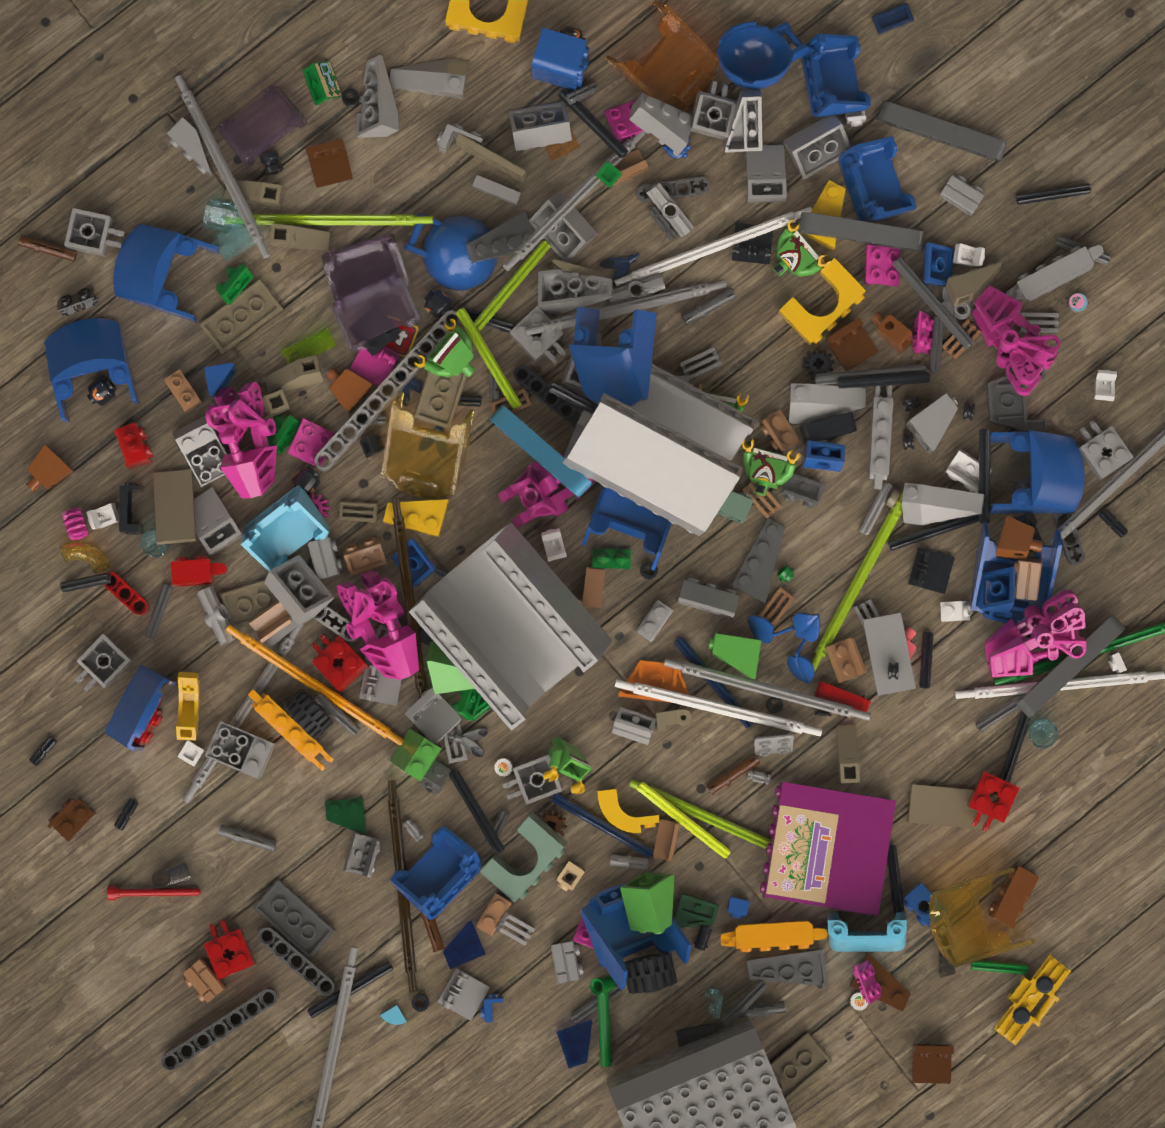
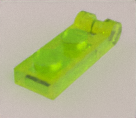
M327 328L291 347L280 351V354L285 358L286 365L301 358L318 356L336 347V344ZM297 352L299 356L296 359H294L292 356V353Z

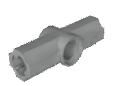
M660 182L654 184L646 191L663 216L681 237L688 234L694 228ZM668 205H673L675 212L667 214L665 208Z
M658 273L612 290V298L608 299L609 303L612 306L641 299L666 288L663 278ZM637 286L641 289V293L633 295L630 291L631 288Z
M213 586L202 589L197 593V596L205 611L204 620L206 624L213 628L220 646L234 641L236 637L225 631L230 624L227 608L220 604Z

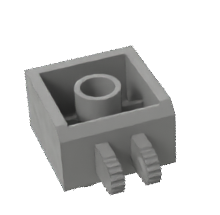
M712 81L709 93L700 91L696 94L690 131L725 140L729 138L737 101L726 98L727 84H723L720 96L714 95L717 82ZM714 112L713 116L716 115V118L711 119L709 113Z
M73 208L64 245L72 250L105 257L107 246L121 248L122 245L117 241H110V234L121 237L124 236V232L111 229L113 219L110 216ZM88 229H91L93 232L90 236L85 234L86 230L89 232Z
M536 306L510 331V336L534 361L537 362L545 354L555 364L557 362L556 357L548 350L553 346L560 355L564 356L566 354L557 343L564 336L561 330L549 333L541 332V337L525 335V328L541 325L542 322L550 320Z
M1092 420L1089 422V425L1097 436L1092 439L1084 427L1079 429L1087 443L1078 449L1082 458L1099 481L1134 457L1112 426L1102 432ZM1102 449L1107 450L1109 452V457L1102 456L1101 453L1104 452L1102 451Z
M102 634L77 660L85 670L75 681L80 683L90 674L93 679L85 685L84 690L86 692L97 682L107 689L133 660L106 634ZM103 657L109 658L108 665L102 666L101 662L103 661L101 659Z
M549 755L513 768L516 779L502 785L503 788H509L518 783L520 791L508 794V800L523 795L527 805L562 791L558 779L549 782V779L544 780L543 778L541 785L532 782L535 774L543 777V773L550 770Z

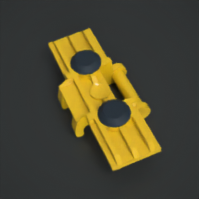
M1048 955L1030 980L1022 976L1019 980L1021 983L1014 993L1008 994L1006 998L1013 1003L994 1027V1030L1016 1046L1030 1025L1034 1023L1039 1027L1041 1024L1039 1022L1054 1002H1058L1059 998L1054 993L1071 971L1051 955ZM1047 994L1049 996L1036 1015L1032 1017L1030 1012L1042 996Z

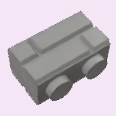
M952 175L939 197L972 216L985 194L982 193L983 190L980 187L967 184V180L964 177Z
M327 537L323 540L308 542L315 574L319 580L339 576L340 570H343L341 560L336 559L335 552L338 551L336 541H332L330 537Z
M657 600L636 630V633L651 643L673 610Z
M620 707L612 733L649 745L657 719Z
M573 940L551 944L557 983L580 980V975H583L582 963H577L576 956L580 955L578 944H574Z

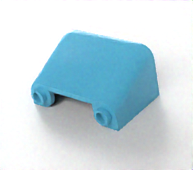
M298 485L246 525L241 545L269 571L285 563L289 555L312 538L315 540L325 539L329 534L330 527L305 490Z
M828 912L829 946L834 951L897 952L906 946V912H896L895 918L892 921H887V931H848V922L842 921L839 918L838 912Z

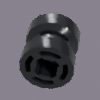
M277 151L260 156L261 163L265 165L264 172L266 176H271L284 170L282 164L277 161L279 159Z

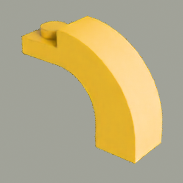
M179 672L177 739L196 740L200 709V680H198V673Z
M617 789L597 791L601 811L606 819L615 827L630 833H641L640 825H644V828L656 827V823H660L659 815L631 817L625 814L618 803Z

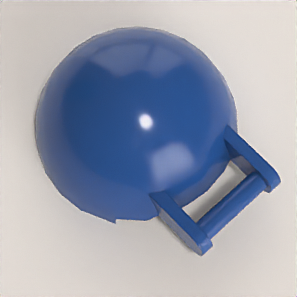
M756 21L741 23L727 30L719 40L720 44L717 55L721 69L733 83L747 89H763L779 82L788 72L791 63L806 55L810 48L807 44H803L794 34L788 22L769 29L767 26L756 25ZM785 34L796 48L791 50L790 45L782 35Z
M450 216L441 221L433 219V224H430L433 227L425 239L423 250L414 246L424 224H415L408 243L403 247V249L423 257L428 274L439 285L455 291H467L470 288L482 285L492 275L498 258L471 263L466 245L491 230L484 223L468 216Z

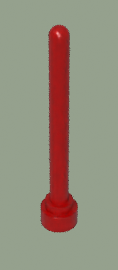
M108 885L107 887L108 901H116L120 897L199 896L201 894L199 888L120 889L116 885Z

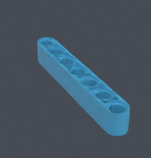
M504 405L489 418L502 432L578 498L592 485L582 473L570 469L563 464L564 457Z

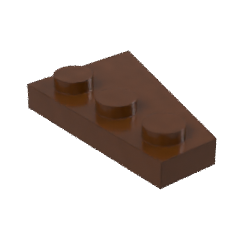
M866 952L861 963L868 960L869 964L874 968L876 983L878 982L881 987V997L878 1000L903 1012L911 994L873 956ZM854 976L850 986L860 991L862 989H859L861 983H857L859 978L856 979Z

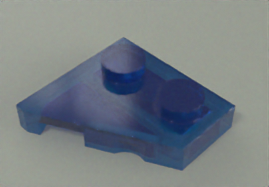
M472 920L468 921L443 951L450 969L486 955Z
M592 1019L556 1031L569 1069L587 1063Z

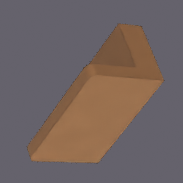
M639 150L627 154L615 166L623 174L614 185L648 170L649 166Z
M586 567L582 602L584 607L601 608L605 570Z
M276 601L249 620V624L258 634L259 641L263 643L290 624L292 617L282 604Z
M660 819L652 857L672 861L679 823Z

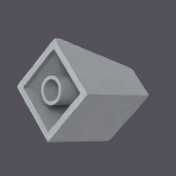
M947 393L906 423V426L928 455L936 449L958 409L956 406L958 403L952 395L948 396Z

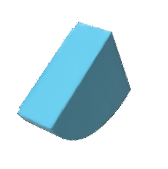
M398 1005L380 1015L390 1024L399 1025L407 1022Z

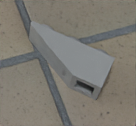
M182 117L167 133L170 138L168 141L175 148L179 146L184 151L182 155L187 160L191 161L193 159L197 163L196 168L202 174L207 172L211 176L212 172L199 134Z

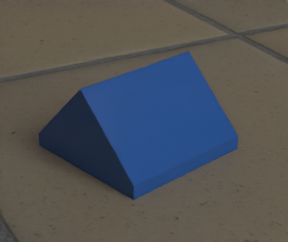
M933 243L925 244L922 282L925 285L946 286L947 280L952 276L954 248Z
M226 363L204 367L209 395L214 399L219 390L227 386L238 370L234 364Z
M412 538L407 542L414 588L436 572L437 568L415 539ZM397 551L391 559L400 569Z
M1015 567L982 573L980 581V610L1009 613L1014 605Z

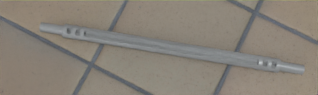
M182 75L175 77V80L182 92L181 97L253 242L257 244L263 258H268L270 253L263 241L264 237L192 91L188 89Z
M645 131L637 133V136L634 134L632 138L627 139L623 143L628 149L627 154L635 148V144L646 134ZM613 153L514 251V255L503 265V268L509 271L519 260H523L601 181L596 177V174L607 161L615 167L625 157L619 158Z
M725 280L711 284L703 283L599 308V320L632 313L634 310H644L706 295L710 291L727 288ZM576 314L525 328V335L528 336L541 332L549 333L574 327L576 324Z
M1165 429L1057 529L1060 530L1061 540L1069 535L1165 445ZM1054 535L1044 545L1052 546Z
M303 624L293 629L288 637L285 636L283 642H281L276 650L278 655L283 658L287 656V653L295 643V638L304 626ZM269 662L252 689L261 695L278 667ZM247 696L229 725L239 728L255 701ZM210 758L206 759L199 772L195 775V778L191 781L192 785L182 800L187 803L191 801L198 788L203 786L202 784L210 775L217 761Z
M667 658L664 666L682 670V673L849 718L853 716L869 721L871 713L853 709V706L693 663H682Z
M350 947L348 962L344 966L343 979L341 981L311 1128H323L350 992L356 971L354 966L358 951L357 947Z

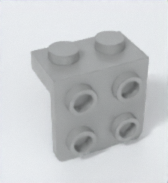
M453 123L452 126L447 124L445 131L439 133L437 145L439 146V152L447 154L453 138H457L459 134L468 137L482 146L483 139L480 138V134L474 131H470V133L463 131V127Z
M433 687L424 691L421 698L416 703H412L404 713L434 744L443 739L461 721V716L441 695L434 694Z

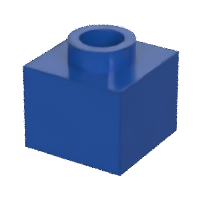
M730 896L727 912L731 913L730 917L741 919L742 916H747L750 901Z

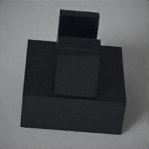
M371 434L360 440L366 458L373 457L385 449L384 445L378 446L377 441L381 439L380 435Z

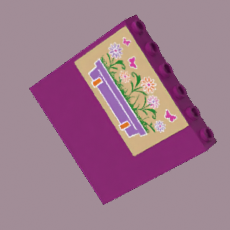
M780 782L779 786L777 785L775 789L777 803L772 808L774 822L769 827L771 841L766 846L768 861L764 862L763 865L765 880L761 881L760 885L762 897L878 916L896 801Z

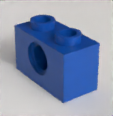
M807 440L803 450V468L841 471L845 462V445Z
M921 882L903 896L905 900L903 904L910 912L912 910L915 911L918 915L916 919L922 926L927 925L931 927L947 913ZM923 900L928 903L926 911H920L918 908L919 903Z

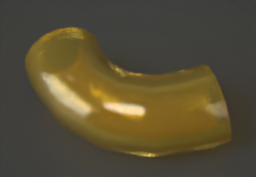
M73 541L60 545V551L65 562L74 560L84 561L89 564L95 574L102 573L111 566L109 559L103 551L91 543Z

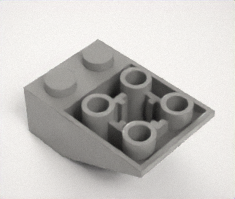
M762 145L763 151H747V203L785 202L787 192L784 145Z
M206 416L173 432L175 441L201 487L225 475L220 466L227 452L220 442L215 429L207 424Z
M213 487L194 499L195 533L209 555L213 556L243 536L242 531Z
M220 721L205 757L254 778L261 779L276 744Z

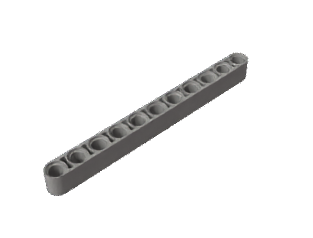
M448 311L441 317L315 457L316 467L320 471H328L420 371L421 368L417 366L411 367L408 364L409 360L415 358L421 364L423 359L419 358L418 355H422L426 361H429L427 357L435 349L436 344H439L443 339L435 338L434 333L438 330L443 331L445 337L448 333L445 329V324L448 327L453 326L447 323V318L455 317L457 319L456 327L460 326V320L456 315V311ZM425 344L432 347V350L428 353H424L421 350V347ZM404 373L406 375L405 380L398 381L395 378L396 374ZM389 386L393 389V393L385 395L382 392L383 389ZM376 400L381 405L378 409H372L370 403ZM359 415H366L368 420L362 424L357 421ZM353 429L355 431L354 436L346 437L344 435L345 430ZM334 443H340L342 449L334 452L331 446ZM321 457L329 459V463L326 466L319 465L318 461Z

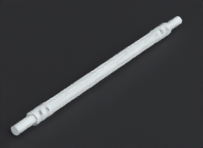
M810 206L794 213L791 211L769 221L632 271V274L616 279L614 282L616 287L633 281H639L787 226L793 218L795 220L792 223H795L797 219L801 218L802 212L811 213L812 208Z
M1142 671L1072 678L1061 690L1145 683L1148 680L1165 679V671L1149 673ZM1038 682L974 687L973 690L955 691V698L975 697V699L1026 694Z
M616 679L615 687L633 691L634 694L800 734L804 732L820 737L822 734V729L804 725L803 722L638 682L634 684Z

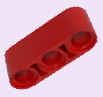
M107 572L111 576H115L117 581L114 586H109L107 583L103 584L104 587L131 612L139 616L146 615L150 609L147 600L118 574ZM124 589L130 590L131 594L128 599H123L121 596V592ZM138 602H143L145 605L142 612H137L135 609Z
M819 681L814 694L815 697L853 706V709L864 712L868 711L871 704L870 700Z

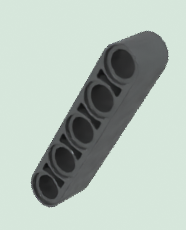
M265 927L258 933L259 941L320 994L329 995L335 990L336 984L333 978L313 961L309 960L272 927ZM265 930L272 932V940H264L263 932ZM279 943L287 945L286 953L282 954L278 951L277 946ZM297 955L302 958L300 966H295L292 963L293 956ZM309 968L316 970V978L311 979L307 976ZM323 981L331 983L330 991L322 989L321 984Z

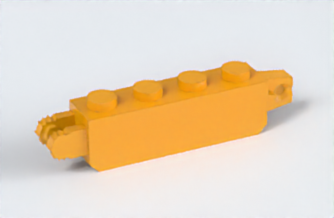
M254 689L247 694L255 701L252 704L254 710L309 762L312 761L321 771H324V765L315 758L320 752L329 762L334 760L323 749L324 747L316 739L310 737L269 695H266L264 692L259 695Z
M809 921L737 925L732 932L720 934L721 946L735 947L740 949V952H752L751 948H759V951H771V947H779V950H789L790 946L798 945V949L809 948V945L814 944V940L827 938L828 933L825 928H813Z

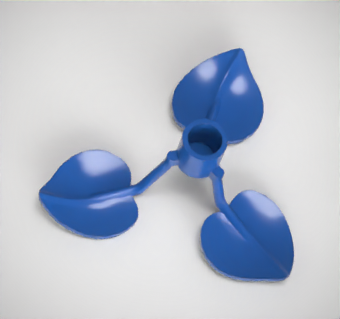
M797 613L793 617L794 625L778 632H773V625L767 619L755 615L749 616L750 630L757 640H761L762 643H770L773 640L772 636H778L795 629L796 636L803 639L798 647L795 656L788 657L787 665L790 672L798 680L812 683L814 667L806 657L799 656V653L806 641L814 642L817 640L820 631V615Z

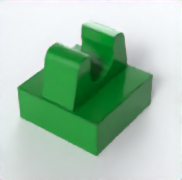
M607 161L596 174V177L609 188H612L623 173Z

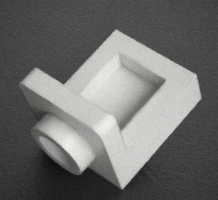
M865 112L845 113L846 125L851 124V127L861 126L866 121Z
M961 243L956 244L953 263L971 268L981 267L985 259V248H975Z
M1098 370L1095 378L1094 399L1114 401L1116 371Z
M115 503L87 511L88 522L93 530L105 528L119 522V514Z
M559 528L549 529L541 533L548 562L567 557Z
M968 601L940 602L941 622L970 621L972 609Z

